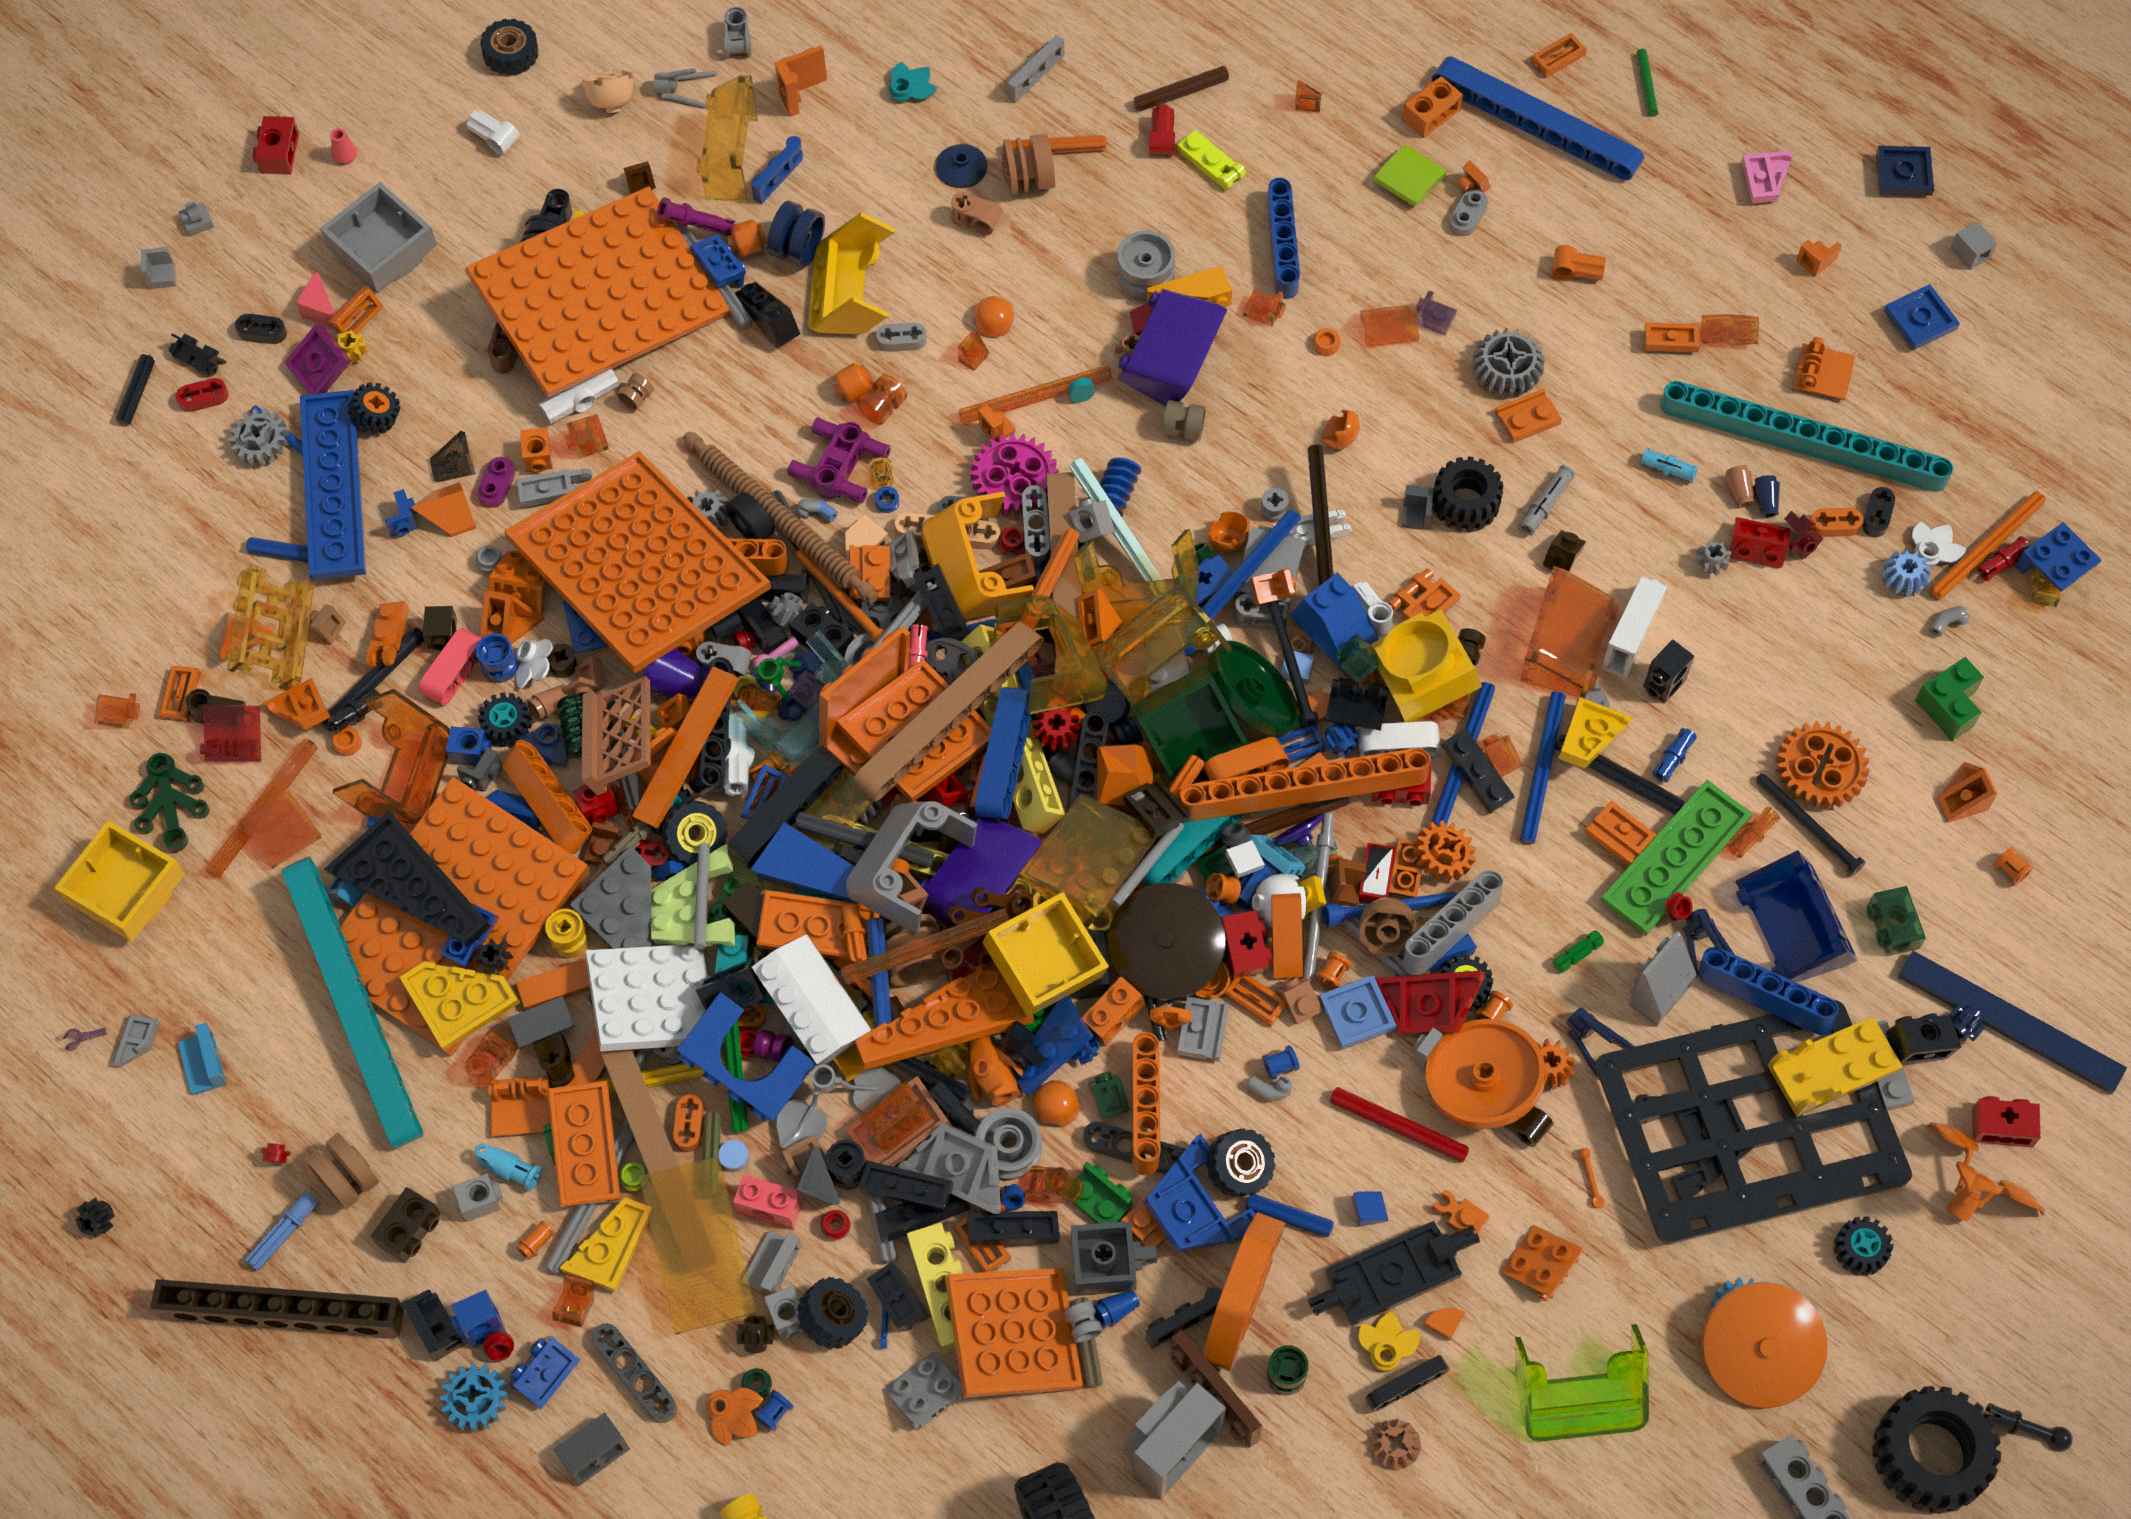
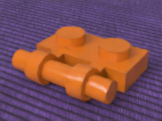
M1426 568L1421 574H1415L1411 578V583L1404 589L1400 588L1395 592L1394 598L1388 604L1392 607L1393 611H1396L1400 606L1407 607L1402 613V617L1407 620L1421 612L1426 617L1442 609L1445 614L1460 600L1461 594L1441 577L1432 584L1429 580L1434 577V574ZM1418 590L1424 592L1417 599L1412 597Z

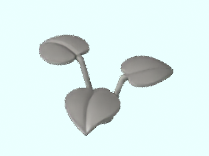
M788 1022L783 1034L792 1036L794 1046L802 1052L806 1048ZM815 1064L811 1073V1080L815 1088L811 1105L809 1106L802 1099H793L786 1103L777 1116L776 1126L780 1146L786 1149L814 1133L818 1140L821 1138L827 1126V1118L822 1111L816 1110L815 1107L819 1094L832 1091L836 1084L855 1091L853 1094L855 1106L863 1113H867L903 1087L902 1082L893 1073L878 1066L867 1069L855 1077V1085H851L840 1077H836L834 1070L830 1066Z

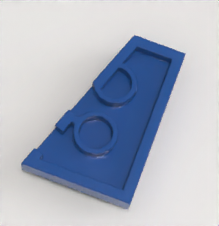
M1068 996L1057 1002L1035 1035L1036 1038L1031 1046L1044 1057L1039 1068L1026 1064L1025 1067L1022 1066V1076L1012 1069L1022 1091L1028 1095L1093 1038L1092 1033Z

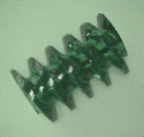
M567 695L557 702L558 716L561 720L560 727L563 730L562 737L566 750L565 755L569 758L582 757L583 697L579 695Z

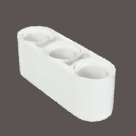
M1432 721L1382 724L1381 731L1359 727L1357 730L1359 734L1358 746L1360 757L1413 748L1425 750L1429 753L1430 757L1441 753L1438 724Z

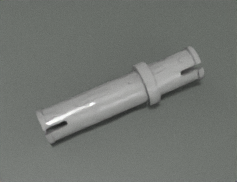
M1564 465L1560 466L1558 472L1546 486L1540 497L1529 506L1530 511L1522 522L1519 523V529L1524 534L1533 535L1542 520L1549 517L1551 514L1550 509L1575 477V473L1571 468Z

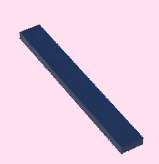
M1912 951L1898 975L1900 979L1953 1008L1957 1005L1962 1009L1966 1005L1973 1006L1983 1015L1984 1020L1981 1022L1982 1024L2110 1094L2114 1093L2127 1069L2126 1066L1915 951Z

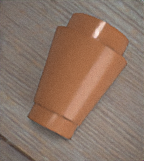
M1739 465L1728 469L1725 481L1738 503V507L1744 508L1754 504L1752 472L1748 470L1746 465Z
M564 684L532 695V699L528 701V707L536 719H548L567 700L571 699V695L564 691Z

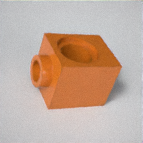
M547 427L520 430L522 460L526 472H542L547 469H553L552 445Z

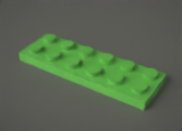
M1706 780L1602 896L1601 902L1643 935L1647 936L1668 913L1665 908L1666 902L1672 897V894L1680 892L1684 895L1751 819L1753 813L1709 780Z

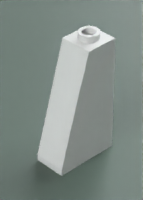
M1641 576L1609 642L1602 670L1628 679L1663 601L1667 586L1661 584L1656 579H1647Z

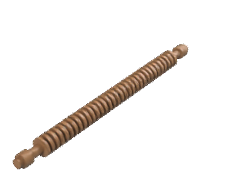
M695 432L684 434V444L690 450L699 453V460L737 494L746 492L754 497L768 513L774 526L842 584L843 587L846 589L853 587L857 591V595L865 602L873 603L877 600V590L870 583H864L860 579L861 573L858 569L837 553L835 549L814 533L813 530L761 487L760 484L723 452L717 449L715 445L710 444L706 446L703 443V439Z

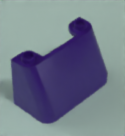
M1161 289L1159 292L1154 291L1147 305L1151 306L1149 311L1151 314L1134 350L1130 355L1125 353L1120 360L1117 368L1121 369L1117 379L1166 406L1168 400L1180 402L1192 387L1227 309L1214 302Z
M975 814L971 818V821L977 823L973 847L970 848L959 842L930 881L925 879L922 882L921 887L929 894L923 910L963 937L979 924L967 922L955 924L948 918V909L952 905L959 904L966 910L993 913L998 905L988 904L984 907L976 905L971 900L972 891L977 887H983L990 893L1007 894L1022 873L1024 874L1028 867L1031 868L1037 860L1044 843L1041 839L1000 819L978 817ZM984 893L978 896V901L983 899ZM961 910L955 913L954 918L960 916Z

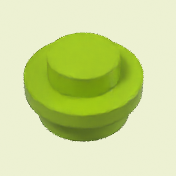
M631 1162L621 1169L619 1180L625 1190L638 1192L647 1186L649 1172L643 1164Z

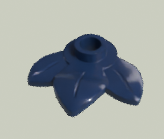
M542 724L535 733L523 734L518 739L533 745L549 768L552 763L557 766H564L568 760V747L562 742L563 735L560 728L554 724ZM547 736L554 737L550 741H544L545 737Z

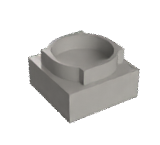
M381 182L320 228L326 247L376 292H379L390 282L399 280L423 262L422 257L437 246L432 228Z
M1178 1380L1140 1418L1124 1444V1453L1134 1461L1133 1475L1162 1499L1223 1431L1226 1407L1198 1383L1189 1390Z

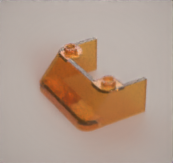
M392 689L367 698L364 702L366 706L385 718L382 725V735L384 740L395 748L381 791L366 780L360 779L334 788L332 794L367 817L380 819L390 811L399 822L416 824L434 802L448 760L446 747L450 728L396 689Z

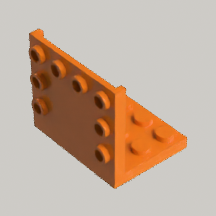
M901 626L895 632L888 633L880 645L875 649L867 650L857 664L848 666L842 672L840 678L833 683H827L820 691L819 747L824 746L844 764V769L852 777H855L856 773L869 759L837 728V721L908 670L911 633L904 626Z

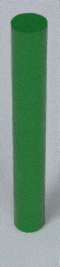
M1639 49L1637 51V58L1648 115L1654 117L1659 112L1647 50Z

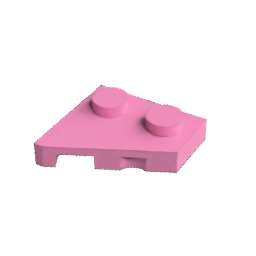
M1792 150L1743 155L1741 162L1751 203L1778 200L1793 155Z

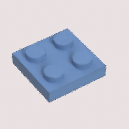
M1374 975L1319 995V1001L1341 1050L1396 1030L1397 1025Z

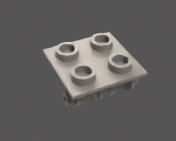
M933 1352L884 1389L909 1418V1422L915 1430L919 1427L923 1429L928 1422L934 1419L933 1414L938 1418L940 1416L938 1410L947 1411L945 1405L951 1406L957 1400L960 1401L962 1399L961 1395H963L961 1383Z

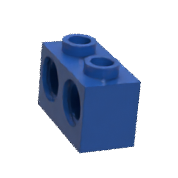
M486 1289L452 1304L455 1315L450 1317L457 1334L459 1333L462 1342L468 1340L472 1348L482 1345L485 1338L492 1333H507L498 1309Z

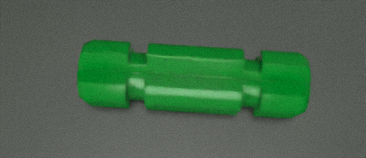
M1597 930L1592 931L1586 935L1587 938H1582L1565 950L1564 954L1561 953L1553 960L1554 967L1558 972L1564 973L1571 968V964L1575 965L1591 954L1592 950L1602 946L1604 942L1603 936Z

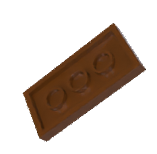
M1180 1330L1172 1337L1171 1354L1173 1356L1171 1361L1180 1372L1186 1371L1192 1378L1190 1381L1192 1386L1198 1383L1226 1407L1224 1418L1232 1426L1230 1428L1232 1435L1239 1443L1245 1442L1251 1448L1260 1440L1262 1424L1184 1331Z

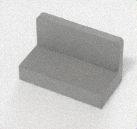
M769 1231L743 1277L742 1284L765 1296L778 1292L802 1247L799 1237L788 1233L785 1238L773 1231Z

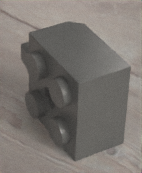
M1123 1221L1071 1226L1076 1295L1136 1290V1271L1143 1270L1142 1265L1158 1262L1156 1246L1141 1247L1140 1242H1133L1131 1223ZM1100 1255H1106L1108 1261H1101Z

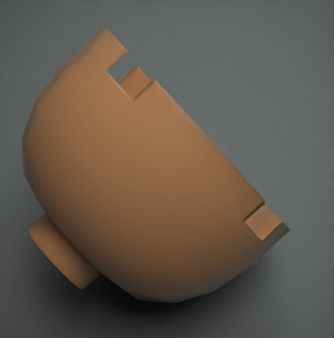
M1391 897L1380 898L1371 902L1363 910L1359 919L1360 941L1368 947V951L1372 954L1382 957L1400 955L1401 950L1405 949L1407 940L1417 932L1416 918L1410 907L1402 901Z

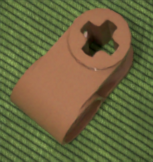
M958 192L951 200L953 208L951 220L954 224L974 230L982 235L992 234L1002 214V208L997 203L973 196L967 192Z

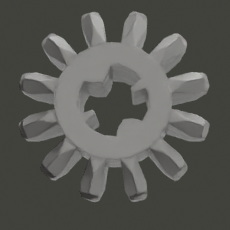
M707 487L705 493H700L696 490L695 497L688 496V500L718 530H720L719 525L727 526V517L729 516L725 506L728 503V499L726 496H721L719 490L711 493Z

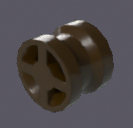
M567 644L554 645L553 650L547 657L550 670L556 677L568 678L575 673V667L577 666L575 653Z

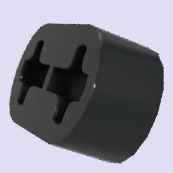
M243 314L235 321V328L239 337L246 341L278 344L287 336V330L283 321L277 317Z
M1886 487L1874 489L1868 500L1862 528L1868 536L1876 538L1883 536L1890 524L1895 504V495ZM1879 497L1884 498L1883 508L1878 507ZM1875 516L1880 517L1879 527L1873 526Z

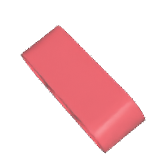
M459 628L421 679L418 687L419 693L442 705L449 703L478 663L476 646L481 637L464 628Z

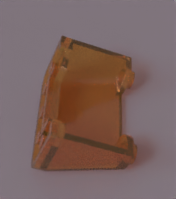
M1554 566L1526 653L1520 681L1553 691L1563 692L1578 698L1585 697L1588 690L1594 691L1598 675L1593 672L1607 624L1610 619H1616L1620 605L1615 603L1616 598L1571 572Z

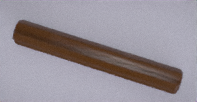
M1221 66L1135 96L1134 106L1137 111H1142L1227 81L1229 79V72L1226 66Z

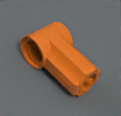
M1561 245L1556 247L1554 251L1551 274L1559 280H1570L1576 276L1602 281L1606 257L1578 253L1577 249L1573 246Z

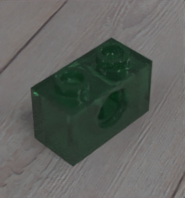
M1904 886L1873 893L1866 907L1867 915L1870 921L1875 923L1877 943L1881 948H1884L1886 956L1920 949L1926 936L1908 887ZM1888 918L1897 920L1900 925L1890 923Z

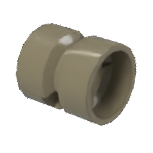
M1168 400L1162 434L1178 437L1181 433L1186 439L1200 441L1206 406L1190 404L1188 407H1185L1183 402Z

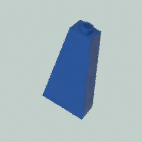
M783 822L751 868L754 875L763 881L832 900L858 903L852 900L846 892L847 878L855 866Z

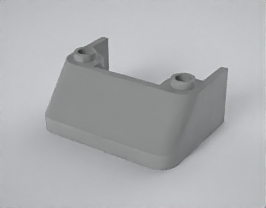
M934 801L896 805L846 881V892L852 900L916 935L920 930L922 911L897 898L902 890L903 881L901 876L892 870L891 867L918 826L928 830H939L970 848L975 843L977 823Z

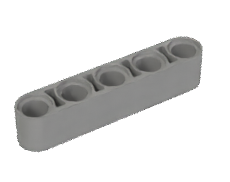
M1488 870L1480 873L1407 940L1403 957V968L1412 975L1423 974L1498 906L1503 888V877L1495 871Z

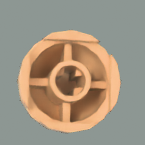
M621 70L622 75H618L613 71H605L588 75L587 79H582L587 99L597 108H605L606 113L621 111V106L631 100L635 91L633 72L631 70Z

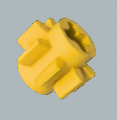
M352 330L342 334L339 333L337 343L350 357L351 363L362 361L363 353L368 352L363 335L359 334L356 336Z

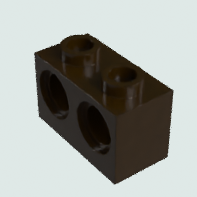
M406 1186L371 1234V1238L377 1246L406 1263L409 1257H414L418 1253L422 1245L421 1241L425 1235L436 1228L441 1213L436 1204ZM424 1209L421 1217L417 1219L411 1218L415 1210ZM406 1234L404 1241L398 1244L393 1243L395 1236Z

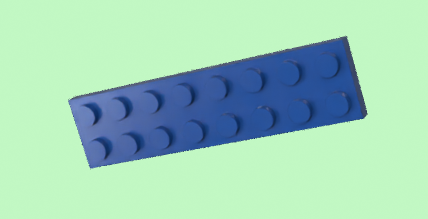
M354 390L300 396L308 565L311 581L366 574L358 428L355 426L356 421L351 422L349 419L351 415H348V406Z

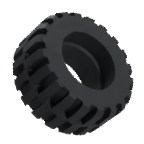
M1934 1386L1923 1387L1920 1392L1914 1389L1906 1393L1903 1398H1899L1881 1418L1880 1425L1875 1430L1873 1438L1876 1440V1443L1872 1446L1873 1456L1878 1457L1879 1460L1875 1464L1877 1473H1884L1886 1479L1883 1484L1886 1488L1890 1490L1893 1487L1899 1493L1896 1498L1904 1503L1907 1499L1912 1501V1508L1922 1511L1925 1507H1928L1930 1513L1938 1514L1944 1509L1949 1513L1957 1511L1963 1505H1969L1989 1487V1483L1998 1472L1996 1466L2001 1462V1452L1996 1450V1447L2001 1441L1999 1434H1993L1991 1431L1995 1424L1991 1417L1985 1419L1981 1413L1984 1408L1978 1402L1972 1405L1967 1401L1969 1396L1965 1393L1960 1392L1956 1396L1952 1394V1388L1944 1386L1939 1391H1935ZM1919 1424H1934L1948 1430L1957 1439L1963 1452V1466L1960 1471L1952 1476H1940L1924 1469L1916 1461L1910 1449L1909 1435L1913 1428Z
M1055 1462L1020 1478L1014 1486L1023 1519H1095L1079 1483H1077L1074 1474L1065 1463Z

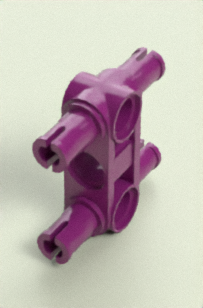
M817 417L812 424V433L831 440L817 466L811 467L792 460L787 470L788 476L807 482L808 486L816 490L818 495L824 499L842 496L862 504L867 496V488L847 480L861 455L865 453L886 461L890 455L891 446L870 438V435L862 431L860 425L855 422L836 425ZM827 480L832 481V482H830V483H823L824 481H827Z

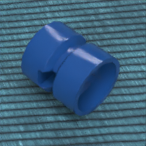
M493 633L484 636L477 643L476 656L483 674L488 680L495 683H503L514 677L518 669V662L512 644L507 637L502 634Z

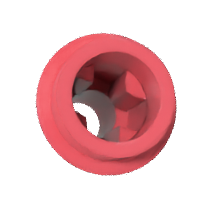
M341 128L334 129L330 134L332 157L340 164H350L356 158L357 148L345 130Z

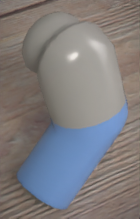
M802 499L798 502L799 506L796 508V513L803 518H808L811 512H815L829 522H833L838 515L837 510L821 499Z

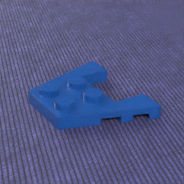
M1201 1133L1196 1136L1143 1202L1177 1253L1242 1240L1256 1215L1253 1209L1250 1208L1229 1222H1226L1193 1173L1194 1170L1206 1164V1154L1210 1150V1146Z

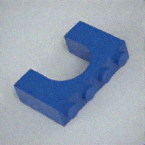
M719 992L677 1048V1051L681 1053L678 1058L691 1068L698 1065L705 1070L702 1076L715 1086L719 1082L729 1088L726 1094L741 1104L743 1100L747 1101L753 1106L750 1111L761 1120L765 1121L768 1117L774 1121L815 1066L816 1062L791 1044L775 1067L764 1077L755 1080H744L732 1075L722 1063L721 1044L744 1009L722 992Z

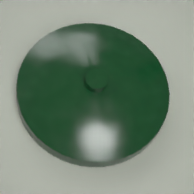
M1230 640L1220 643L1210 653L1208 660L1210 673L1225 701L1244 721L1260 732L1273 737L1287 736L1298 726L1300 722V709L1296 697L1283 676L1265 657L1245 644Z

